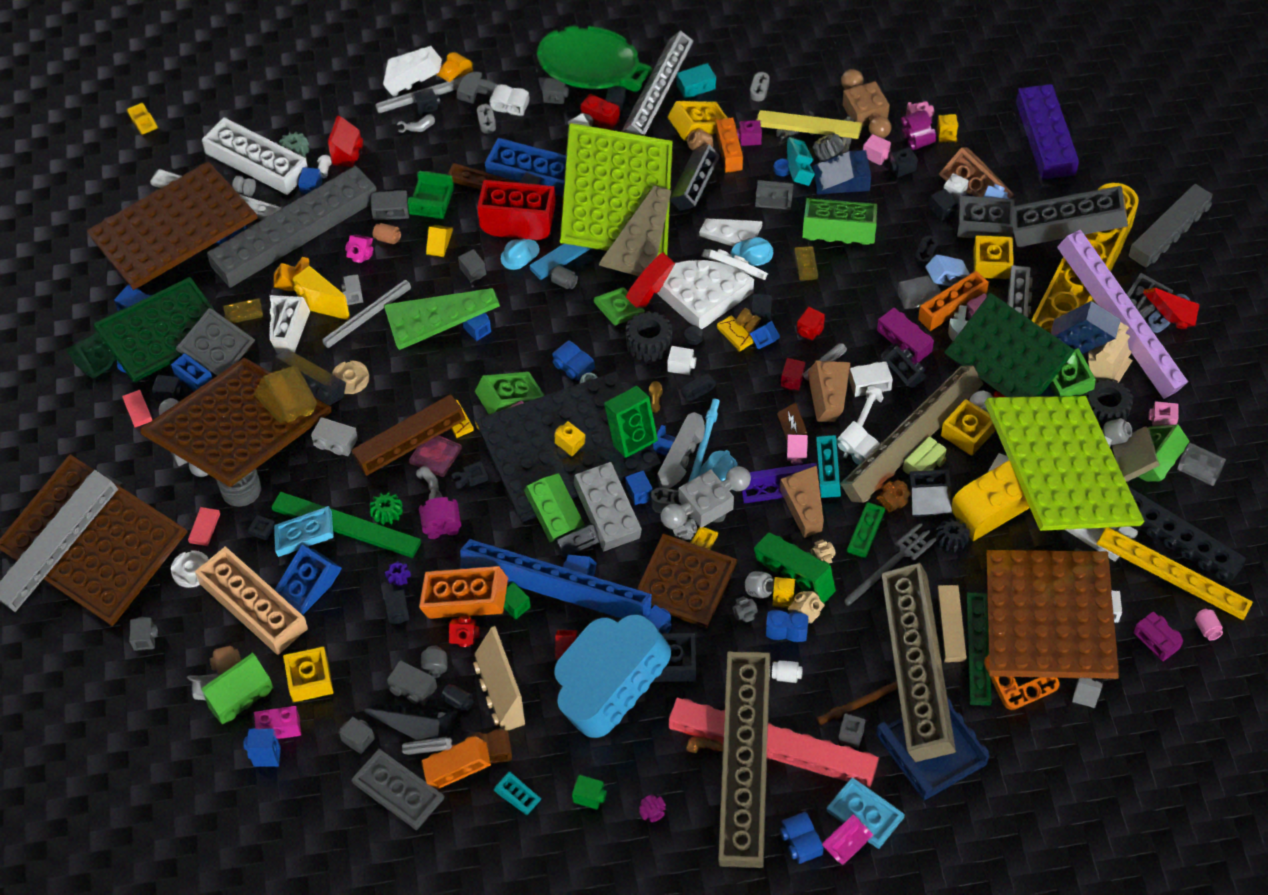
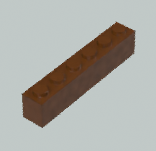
M450 394L352 449V453L356 462L367 476L466 419L461 406Z

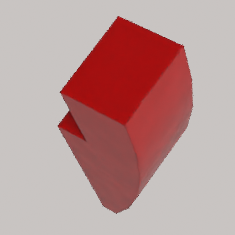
M661 252L637 278L625 297L636 308L646 307L653 294L661 290L675 263L664 252Z

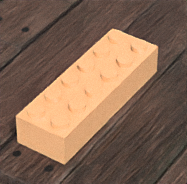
M227 547L221 549L195 571L199 584L277 655L308 630L305 617Z

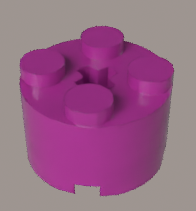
M920 110L901 117L904 127L902 134L905 139H909L908 144L911 150L936 141L935 130L931 129L930 124L932 121L926 110Z
M447 497L433 498L426 501L425 506L422 507V504L420 505L419 512L422 531L428 535L429 539H436L441 534L452 536L459 533L461 519L458 502L455 499L452 502L448 501Z

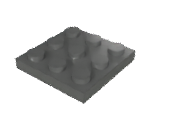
M209 308L177 346L176 350L182 355L184 353L210 371L212 376L217 377L240 361L254 344L255 339Z

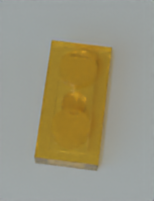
M813 246L795 248L799 280L818 279Z
M260 299L223 306L225 318L231 323L263 317Z

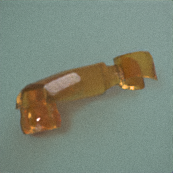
M691 737L686 746L688 751L694 753L697 752L698 747L724 751V745L720 741L708 737Z

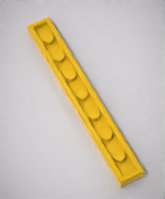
M1109 527L1103 530L1096 543L1242 620L1245 619L1253 603L1249 599Z

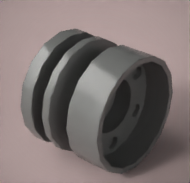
M256 469L232 487L216 479L221 496L225 502L232 506H246L254 502L261 492V483Z

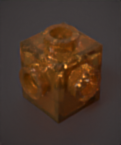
M899 480L894 482L888 481L881 488L883 492L876 498L891 512L898 507L902 508L908 502L907 498L911 493L904 482Z

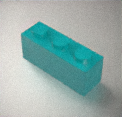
M836 435L817 437L821 498L840 497Z

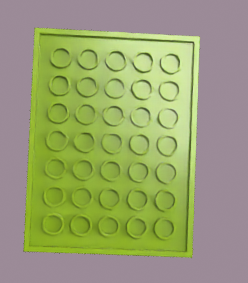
M570 123L568 127L560 243L608 251L654 186L670 190L672 141ZM669 204L658 255L661 252L667 255Z
M1086 396L997 397L986 399L984 402L1040 531L1141 526L1144 523V519Z

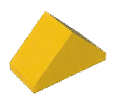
M439 225L429 227L426 254L444 257L453 228Z

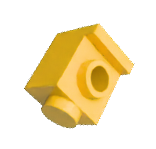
M956 114L938 116L937 134L939 143L957 141L958 122Z
M775 577L773 607H790L794 597L795 579Z

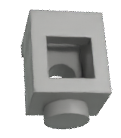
M358 274L344 277L345 284L342 285V291L346 297L347 305L363 303Z

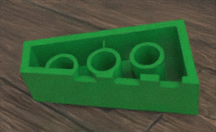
M769 532L754 547L757 561L775 574L780 572L783 578L795 579V584L802 589L801 592H815L823 604L836 591L829 563L815 558L809 552H804L795 544H790L780 536H775Z

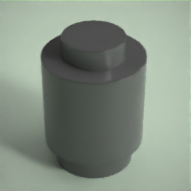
M562 266L554 267L551 270V282L566 289H573L576 286L578 276L574 272Z

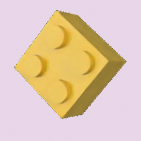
M976 236L974 244V272L977 271L984 278L1009 279L1011 267L1013 266V237Z
M965 399L943 422L941 436L973 456L995 432V426L989 413Z
M324 647L283 655L289 692L293 702L334 694L328 658Z

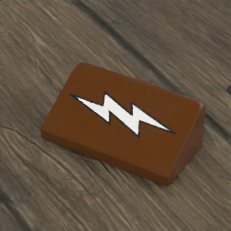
M796 403L777 413L786 440H788V435H807Z

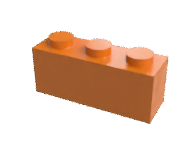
M734 119L716 120V137L725 172L740 171L743 168V155Z
M476 736L469 737L464 742L452 745L450 749L434 753L429 758L422 760L426 783L436 789L491 765L486 742Z

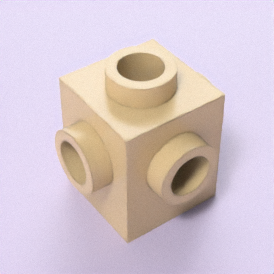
M813 591L799 592L794 597V601L788 608V611L790 613L806 614L809 616L808 623H812L820 615L824 604Z

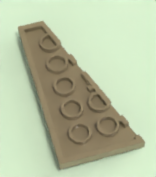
M657 186L652 188L600 261V266L636 276L642 274L658 255L671 190Z

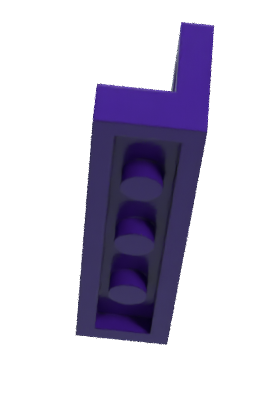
M817 463L749 472L751 482L745 490L741 491L743 502L750 503L784 498L780 492L781 479L817 466ZM769 486L777 489L774 493L765 491ZM754 489L758 493L754 496H747L746 490Z

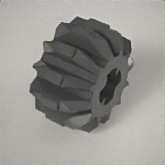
M836 133L823 136L814 143L815 155L821 160H828L838 155L844 147L842 139Z

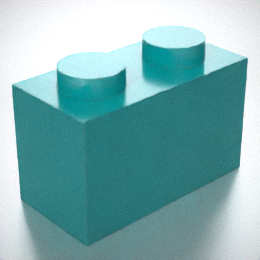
M707 63L677 73V87L684 99L716 89V76Z

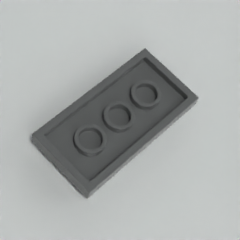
M381 749L351 779L353 784L416 830L444 799L443 794Z

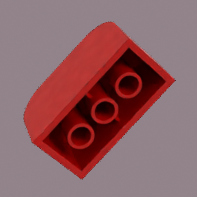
M483 180L477 206L480 227L486 233L498 237L530 240L546 238L550 233L556 205L554 186Z

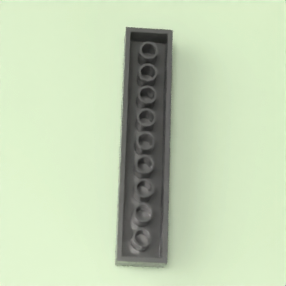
M354 166L207 252L210 265L231 288L371 205V193H377L376 186Z

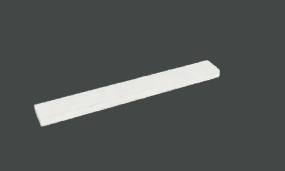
M159 169L150 182L152 186L163 188L182 176ZM240 195L256 212L257 219L263 220L282 209L281 207Z

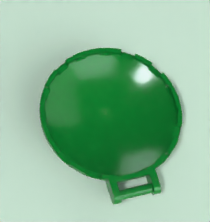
M578 26L565 27L564 31L558 32L555 30L549 33L538 46L537 57L541 67L553 78L580 88L601 89L618 85L637 92L640 90L644 80L650 77L653 72L650 66L639 63L636 49L633 45L626 43L624 37L603 28L588 26V29H578ZM635 73L640 75L637 80L632 79Z

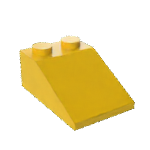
M676 101L668 118L681 138L687 140L690 132L697 129H702L710 135L715 134L716 120L726 119L727 116L717 102Z
M308 266L293 277V288L297 297H304L310 311L345 320L350 318L345 295L312 267Z

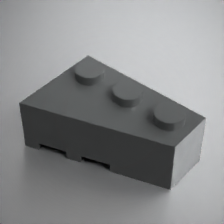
M1140 273L1127 296L1143 319H1145L1158 309L1143 294V291L1145 289L1158 288L1172 294L1173 290Z

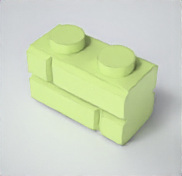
M928 437L904 460L903 471L909 474L910 471L934 470L936 466L941 467L946 461V448L937 443L933 438Z

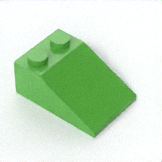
M529 372L484 375L475 390L489 415L507 409L520 401L525 403L544 396Z

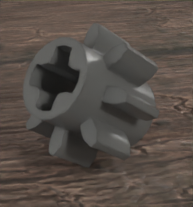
M744 596L736 599L737 604L733 606L736 618L738 620L742 619L746 623L754 620L753 615L757 613V607L753 599L748 600Z

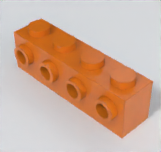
M977 271L973 272L922 304L919 309L918 320L930 331L952 318L954 313L958 312L959 305L967 306L971 299H976L982 294L986 295L988 281Z

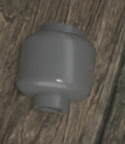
M438 646L426 648L421 653V671L435 678L440 677L441 674L447 671V653Z

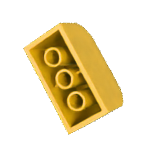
M1007 461L963 487L954 496L951 508L957 520H960V524H966V528L970 531L969 537L972 541H975L1030 507L1010 461Z

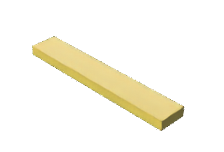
M760 110L757 120L761 121V127L823 135L836 133L839 137L855 139L859 138L862 123L762 110Z

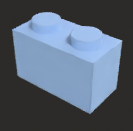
M936 255L926 266L933 282L937 284L953 286L970 275L961 259Z

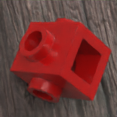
M461 616L459 619L452 618L449 624V643L459 644L461 647L473 645L476 638H479L480 626H476L477 619H471L469 616Z

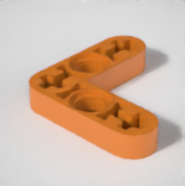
M988 655V656H986L984 663H985V667H986V669H987V671H988V673H989V675H990V670H989V655ZM990 676L1004 706L1010 710L1020 708L1055 692L1060 684L1057 677H1040L1018 687L1014 677H1007L1009 679L1008 686H1002L999 683L1000 676ZM1047 680L1048 682H1053L1051 688L1046 687L1041 690L1040 686L1045 684ZM1029 686L1036 690V695L1033 698L1026 694V688ZM1021 694L1022 698L1015 701V704L1009 702L1011 696L1016 697Z

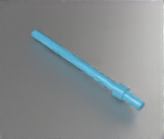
M718 399L712 400L710 410L706 413L704 437L699 444L689 482L699 475L713 423L717 420V409L720 402Z

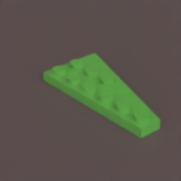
M493 288L384 305L395 343L399 350L500 306Z

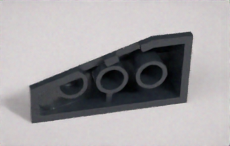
M375 703L365 708V713L417 741L449 738L458 710L432 706V710H420V706L416 705L401 709V705Z

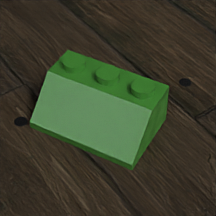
M1178 424L1148 427L1160 466L1138 476L1139 478L1147 482L1162 481L1180 454L1184 452L1185 447L1190 441Z
M559 473L544 477L527 485L524 489L549 542L585 525Z
M252 653L205 685L201 690L209 709L223 725L225 722L233 720L244 709L250 708L261 697L267 696L273 689L267 673Z

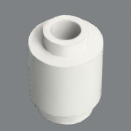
M780 660L773 662L772 678L777 679V681L797 683V680L802 678V667L799 666V662Z

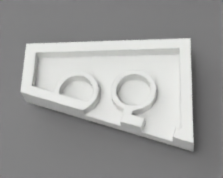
M706 219L699 231V236L734 247L741 241L757 237L762 227V221Z

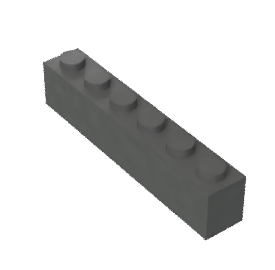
M1194 184L1131 245L1128 257L1146 268L1151 263H1155L1162 252L1165 253L1172 242L1175 243L1179 239L1183 231L1187 232L1191 224L1197 222L1201 214L1210 209L1213 194Z

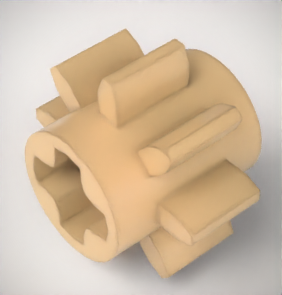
M823 539L814 542L815 547L811 549V554L821 561L831 563V558L836 555L832 543H827Z

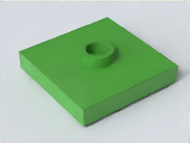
M624 287L594 298V303L614 326L631 320L634 315L639 316V313L643 312L644 314L645 312L643 308H636L625 297L628 291Z

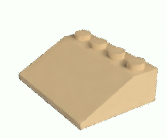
M494 626L491 627L476 651V662H473L476 674H481L482 679L479 682L482 691H487L488 696L485 698L488 708H493L494 710L492 718L495 726L499 725L500 729L508 731L525 725L521 695Z

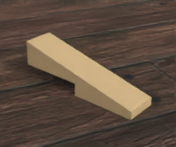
M958 585L938 586L944 662H965L966 649Z

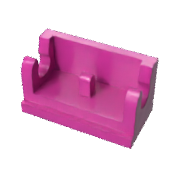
M853 814L822 845L843 865L874 834Z

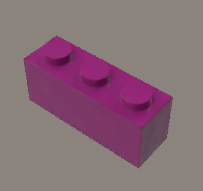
M893 308L878 319L877 331L892 344H898L902 349L907 348L913 354L912 359L915 363L921 361L932 352L934 343L932 337L925 334L919 329L917 324L912 323L902 312Z

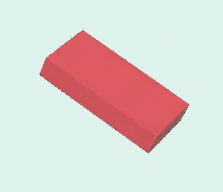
M140 390L122 396L135 428L152 421Z
M200 507L188 539L189 543L203 546L209 545L220 516L219 510Z

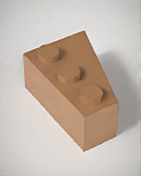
M815 361L807 372L817 421L835 422L843 412L850 363Z
M817 466L782 478L780 491L803 537L806 538L822 532L824 520Z

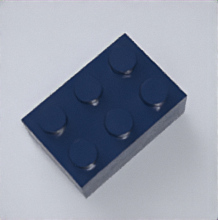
M1090 301L1054 319L1051 334L1074 350L1079 348L1080 352L1084 354L1116 339L1121 319Z

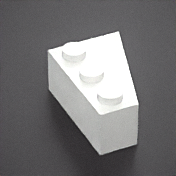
M270 295V341L277 353H282L288 349L295 353L310 309L304 297Z

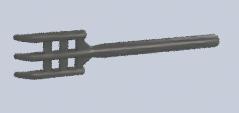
M922 523L914 526L895 543L900 548V552L894 555L844 600L845 604L851 605L882 577V573L892 569L903 557H911L912 560L918 558L937 540L936 537L926 543L923 538L931 531L927 530L918 536L915 532L922 526Z

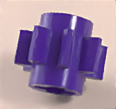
M399 561L392 565L389 564L390 571H385L389 584H395L397 587L404 583L407 584L406 577H411L407 564L403 565Z

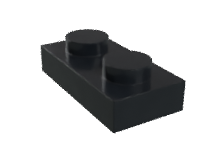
M592 523L555 538L563 557L599 542Z

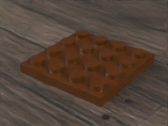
M663 534L637 590L652 594L651 609L656 605L659 608L666 609L675 618L708 629L737 564V559Z

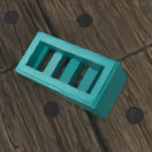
M510 771L494 789L498 795L526 815L541 800L539 796ZM508 783L512 784L508 790L505 789ZM515 788L519 789L514 796L511 794ZM523 792L525 796L519 801L517 798ZM530 797L532 801L526 807L524 803Z

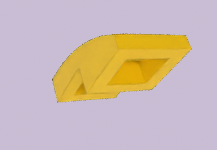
M143 103L127 109L130 118L142 135L157 129L155 121Z

